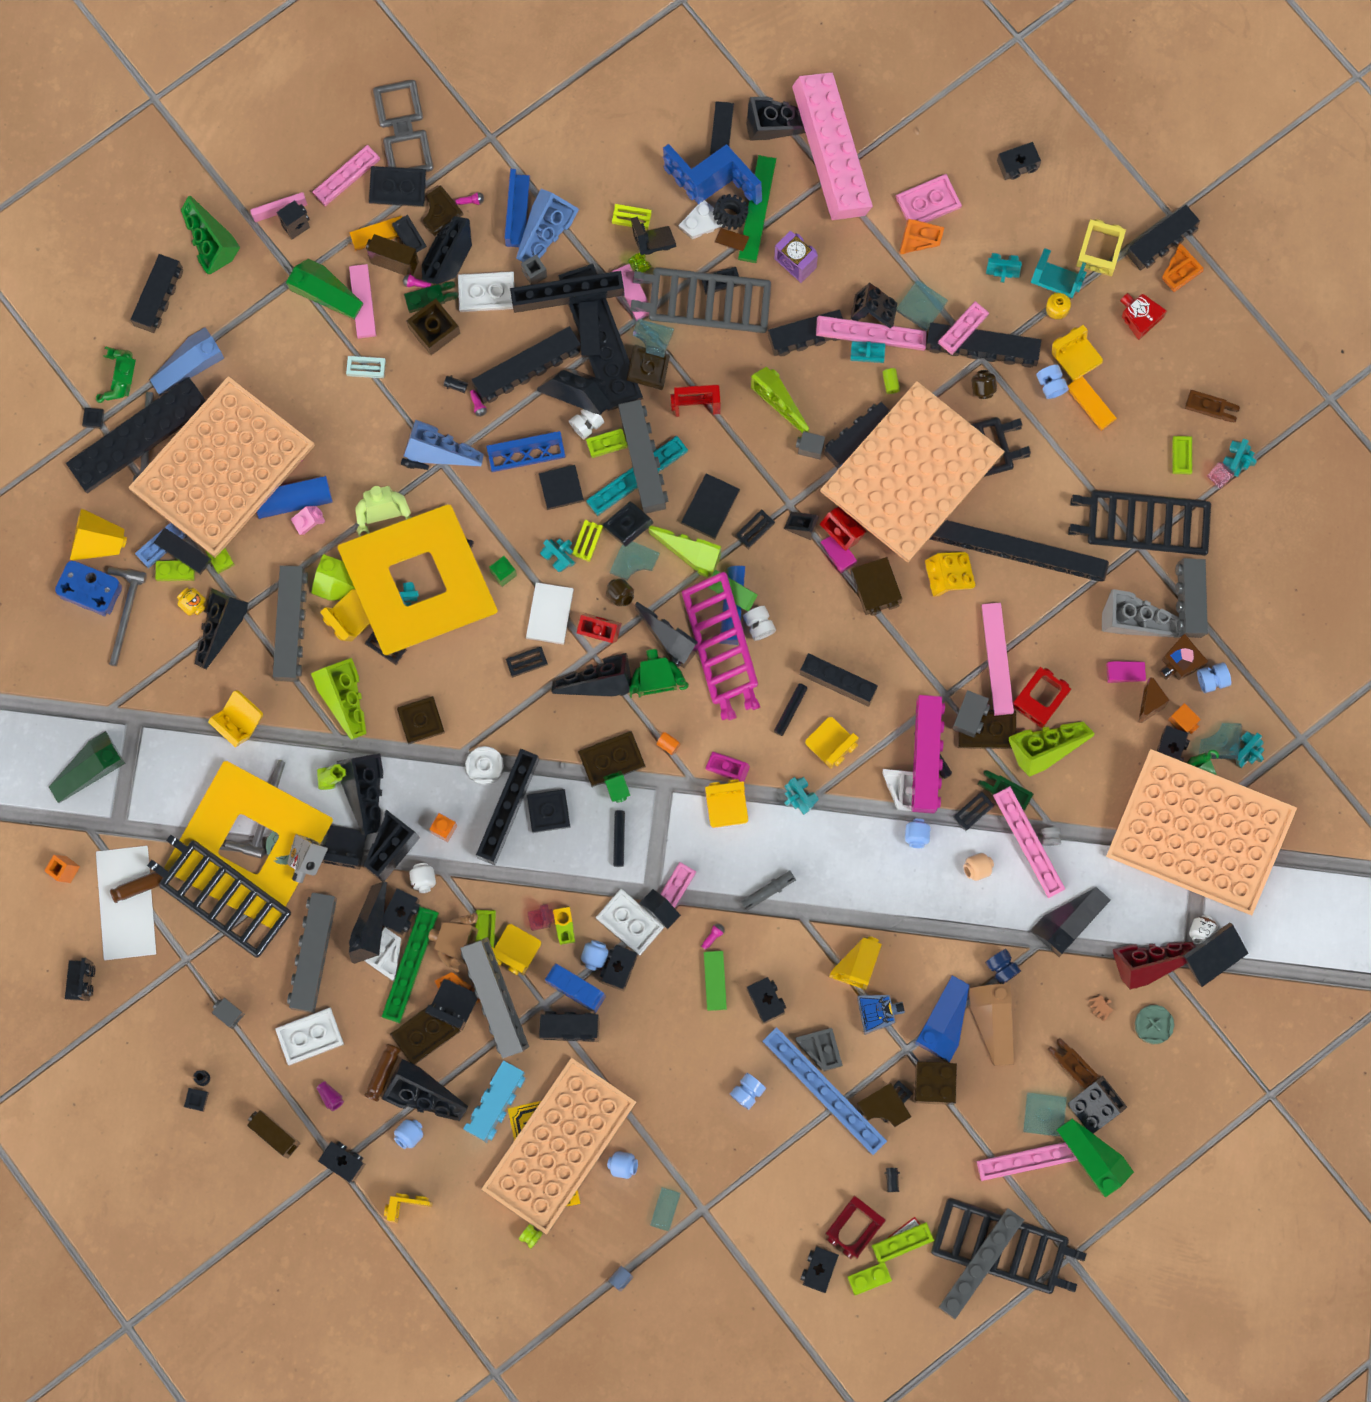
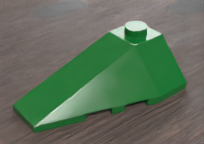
M306 259L295 266L286 281L292 292L354 320L363 306V302L324 265L310 259Z

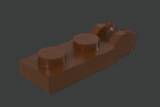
M1190 390L1184 409L1234 423L1237 417L1225 413L1224 409L1238 412L1240 406L1227 402V400Z
M1059 1038L1057 1040L1058 1045L1067 1053L1062 1057L1052 1046L1048 1048V1051L1083 1090L1087 1089L1099 1078V1075L1073 1048H1070Z

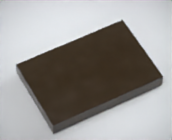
M989 710L987 716L982 715L980 722L984 724L980 734L976 733L974 738L958 732V748L1012 749L1009 737L1016 734V710H1014L1013 714L995 716L994 710Z
M632 731L578 751L592 788L605 783L604 776L618 771H622L623 775L646 767Z
M427 1008L390 1034L409 1062L414 1065L461 1032L460 1029L428 1015L425 1012Z

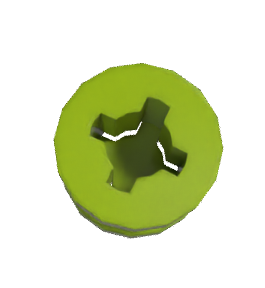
M529 1224L518 1240L526 1242L528 1247L532 1249L543 1232L535 1230L534 1226Z

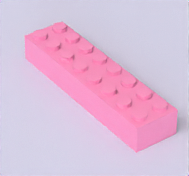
M833 73L799 76L792 88L831 220L865 216L873 205Z

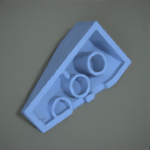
M541 189L532 205L516 259L524 262L536 254L540 259L546 252L547 247L559 239L558 236L564 229L567 230L571 226L579 209L554 193Z
M205 327L189 336L154 374L150 381L160 396L188 377L192 378L223 360L224 357Z
M415 420L404 457L421 463L481 466L484 454L465 443H456L453 440L454 437L449 434L444 436L438 433V428Z

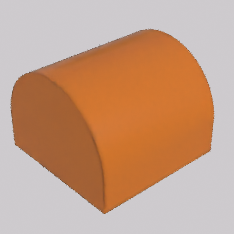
M666 732L662 733L656 743L657 746L670 755H673L681 745L678 740Z

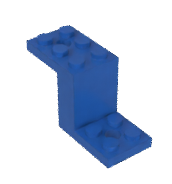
M670 144L663 147L665 171L669 175L672 174L677 185L680 188L683 187L691 200H695L698 204L731 181H733L737 188H741L749 201L752 200L756 205L762 201L761 181L727 144L692 169Z

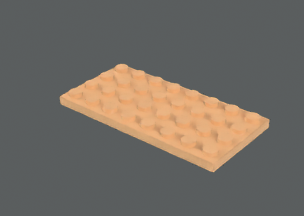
M571 1058L481 1190L547 1235L637 1102Z

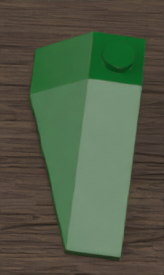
M188 196L181 208V212L187 229L192 232L194 238L192 244L198 249V261L207 274H212L232 262L240 246L226 228L192 196Z
M1073 1118L1056 1129L1098 1191L1105 1198L1119 1189L1134 1173L1120 1153Z

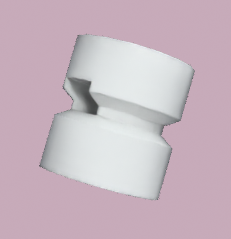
M582 409L581 415L576 414L569 420V423L582 439H586L592 434V429H598L604 424V420L601 415Z
M765 606L756 607L743 615L746 625L751 627L750 633L754 641L766 638L776 631L772 620H768L769 613Z

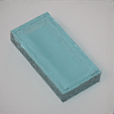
M661 1188L650 1226L669 1232L681 1193Z

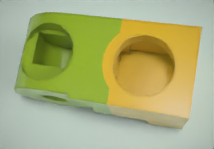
M571 908L554 909L553 915L560 945L575 943Z

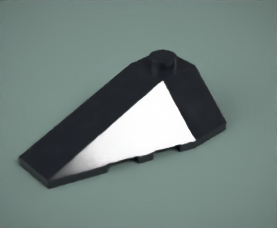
M211 589L204 610L207 613L206 623H202L201 626L203 639L198 642L194 664L207 670L242 622L247 613L248 602L216 589Z
M627 653L602 659L603 663L594 667L590 664L586 666L587 669L580 673L573 671L552 681V694L613 697L630 693L632 677Z
M385 881L371 886L349 940V955L351 962L354 964L380 955L387 882Z
M1095 887L1043 916L1030 932L1060 957L1111 899Z
M404 1059L401 1060L382 1096V1100L399 1108L406 1109V1107H411L421 1113L429 1111L435 1113L436 1116L457 1121L461 1120L468 1109L464 1102L423 1069Z

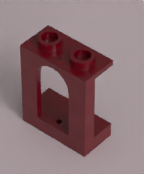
M854 1195L825 1233L828 1236L826 1240L834 1247L837 1244L844 1249L842 1253L848 1258L852 1259L854 1257L857 1259L885 1223L886 1219ZM858 1209L872 1222L854 1245L846 1246L839 1240V1232L855 1210Z

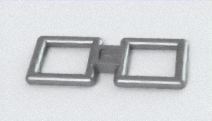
M408 80L375 87L373 93L380 126L382 128L393 126L395 136L383 139L388 167H396L391 144L420 138L425 165L411 168L426 169L427 172L432 171L434 167L427 133L425 130L413 132L411 122L423 119L416 81ZM410 88L415 114L386 120L381 93Z

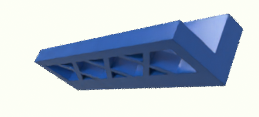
M510 169L505 228L506 247H520L527 223L530 175H517L516 169Z
M560 431L486 446L492 472L566 458ZM559 445L561 453L552 455L548 450L551 446ZM533 449H539L543 452L539 458L534 459L529 455ZM519 452L524 455L520 462H515L511 459L514 453ZM501 456L506 459L503 465L494 467L493 457Z

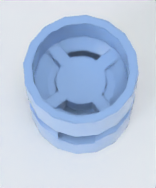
M1058 364L1048 366L1036 374L1039 383L1044 385L1042 390L1046 399L1056 398L1069 390L1065 379L1061 378L1063 374Z
M1224 662L1213 665L1212 669L1205 667L1197 670L1198 681L1203 693L1215 691L1216 687L1222 689L1231 686L1230 673Z
M746 1073L740 1080L741 1086H736L730 1095L743 1107L750 1110L756 1102L755 1097H760L767 1088L751 1074Z

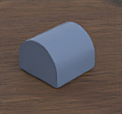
M620 1266L608 1281L616 1289L622 1291L633 1279V1276L624 1267Z

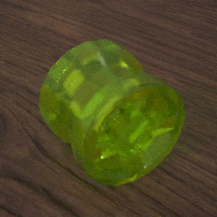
M637 253L628 260L630 266L634 268V273L635 271L644 273L651 268L650 262L645 259V254L640 255V253Z

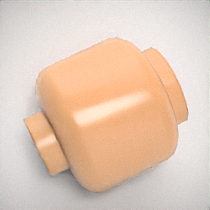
M978 853L968 857L963 868L969 879L978 881L992 874L994 863L991 857L984 853Z

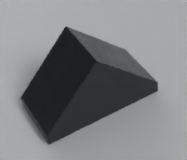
M791 512L784 529L811 540L818 525L819 516Z
M654 889L639 902L667 930L681 916L671 903Z

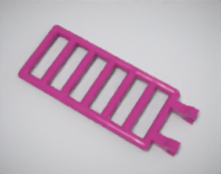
M721 572L684 589L682 597L694 639L698 642V653L712 702L720 704L722 720H733L737 717L730 704L729 699L743 693L746 710H756L761 707L753 691V688L758 686V681L726 572ZM721 581L724 592L692 605L690 595ZM724 599L727 600L729 610L700 623L697 622L696 612ZM732 617L734 628L705 641L702 640L701 630ZM737 635L739 646L710 659L707 658L706 648ZM742 653L744 664L713 677L711 666ZM747 671L750 682L718 695L716 684Z

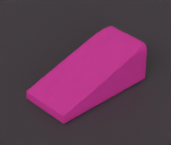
M831 536L821 541L822 546L840 573L857 564V560L849 549L845 551Z
M1113 661L1106 664L1108 683L1146 681L1145 662Z
M712 751L705 769L731 780L739 779V782L745 781L750 766L746 762Z

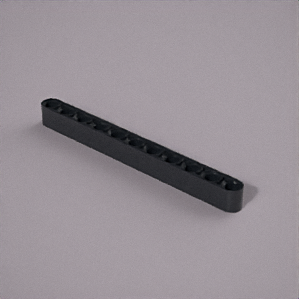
M945 520L929 539L1100 582L1105 581L1109 562L1105 559Z

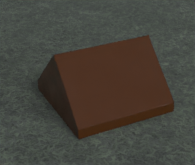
M1152 677L1144 685L1139 723H1143L1164 709L1169 702V698Z

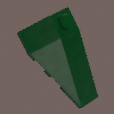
M107 731L90 740L51 783L49 788L58 803L126 764Z

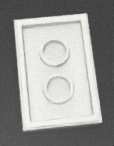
M514 272L458 275L460 312L513 309L510 288L515 287Z
M536 583L526 639L564 645L573 588Z
M622 889L616 893L596 916L600 923L634 952L638 953L639 956L665 928L653 915Z
M331 1008L275 1028L288 1066L344 1045Z

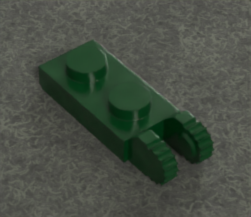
M445 282L441 285L438 284L405 293L404 296L409 313L420 311L434 299H437L442 305L445 302L458 298L457 292L447 293L444 296L442 294V291L453 289L456 286L455 282Z
M985 770L983 774L987 778L996 781L993 787L987 782L979 780L978 786L990 791L993 795L1011 787L1023 811H1025L1034 793L1001 775L998 776Z

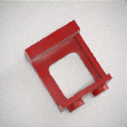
M719 385L674 387V394H671V411H675L676 417H679V406L712 404L713 415L720 414Z
M1039 667L1013 702V708L1043 728L1066 696H1068L1071 688L1065 680H1058L1054 677V673L1048 668L1043 669ZM1041 678L1060 691L1049 707L1043 706L1030 696L1031 691Z

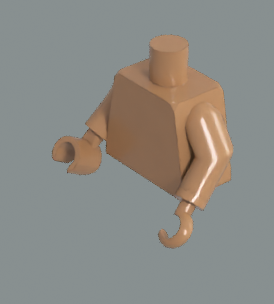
M477 913L452 919L449 923L444 922L440 931L431 929L429 932V940L436 942L434 949L439 951L438 956L446 966L456 972L460 971L458 970L460 964L467 965L461 957L460 948L475 942L478 929L471 924L477 922Z

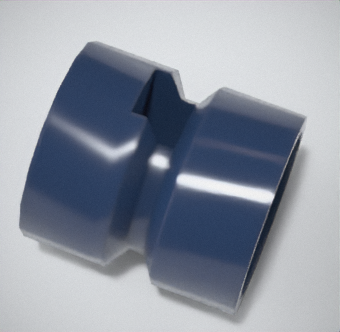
M1007 949L1000 951L985 962L991 971H996L995 978L999 984L1006 983L1021 972L1016 962H1010L1012 957Z

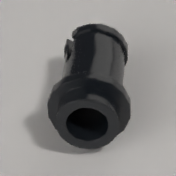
M453 375L446 376L443 386L447 387L446 389L451 388L465 394L468 382L453 378Z
M199 1070L193 1075L195 1077L193 1078L199 1086H206L210 1082V1074L206 1071Z
M886 1168L884 1174H886L887 1192H900L898 1174L900 1172H898V1168Z

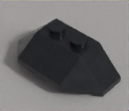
M454 216L451 222L438 232L421 265L422 280L424 282L439 284L456 278L472 247L470 220L468 218Z
M562 369L545 380L537 388L538 392L597 415H601L610 406L605 381L575 369Z

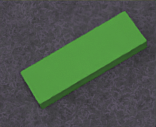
M715 570L712 576L717 575L721 572ZM728 577L735 604L749 611L758 594ZM721 581L708 587L718 594L724 592Z
M723 951L704 952L707 1011L727 1010Z

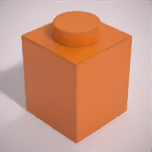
M1184 703L1168 720L1178 730L1189 732L1192 735L1200 727L1198 723L1201 719Z
M438 813L429 830L431 834L449 842L457 828V824L455 821Z
M53 855L44 871L56 881L71 883L80 866L67 856Z

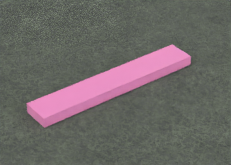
M818 316L816 336L858 342L871 341V343H884L887 346L924 351L926 349L927 331L895 326L890 329L886 325Z
M1001 603L982 604L994 716L1013 714L1014 709Z
M1011 787L994 794L993 796L1047 897L1050 898L1065 890Z
M1064 1142L977 1161L980 1179L984 1181L1077 1161V1159Z

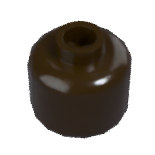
M980 370L972 377V389L975 396H978L979 399L993 397V394L997 391L996 377L993 373H988V370Z
M623 578L613 579L607 585L606 596L616 606H628L634 599V589Z

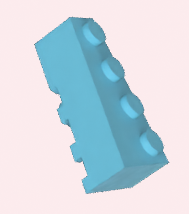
M503 1060L490 1082V1089L487 1088L481 1098V1105L474 1109L470 1119L472 1120L471 1123H466L463 1129L486 1143L488 1140L492 1141L497 1133L495 1127L498 1122H503L507 1114L505 1112L507 1105L511 1106L517 1096L514 1094L517 1087L521 1088L526 1080L524 1077L525 1072Z

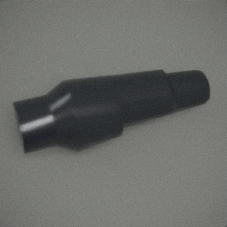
M405 458L401 460V465L410 469H429V465L418 461H411Z

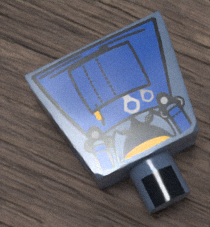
M865 995L857 997L864 1035L895 1024L894 1015L905 1013L903 1002L891 1003L890 995Z

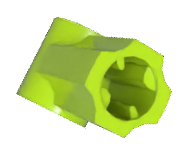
M340 764L317 769L318 789L329 790L336 788L335 784L342 781V778L346 776L345 769Z

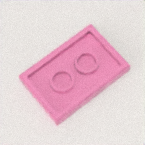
M947 174L896 195L906 220L909 218L927 223L962 207Z

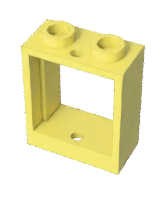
M1090 219L1076 266L1081 268L1084 262L1086 263L1084 269L1112 276L1126 229L1115 224H1105L1098 219ZM1092 230L1118 237L1112 262L1085 254Z

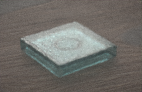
M917 280L896 311L927 331L930 322H934L948 300Z
M1027 1092L1023 1132L1061 1137L1056 1129L1064 1124L1067 1097Z

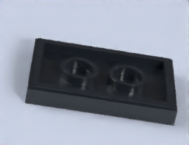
M371 166L369 204L425 207L427 170Z
M706 473L681 524L715 540L740 489Z
M1229 922L1183 957L1196 981L1203 987L1249 953L1234 925Z

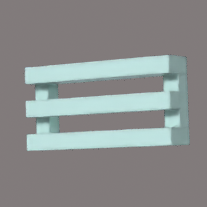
M348 356L346 375L384 378L386 360L385 358ZM351 363H374L381 364V366L351 365ZM351 369H356V370H372V371H380V372L351 371Z

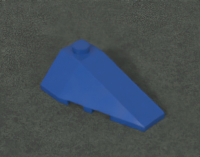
M953 975L951 976L915 1042L919 1047L948 1063L959 1046L969 984Z

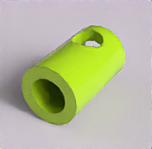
M896 369L884 370L882 373L886 393L895 394L900 392Z

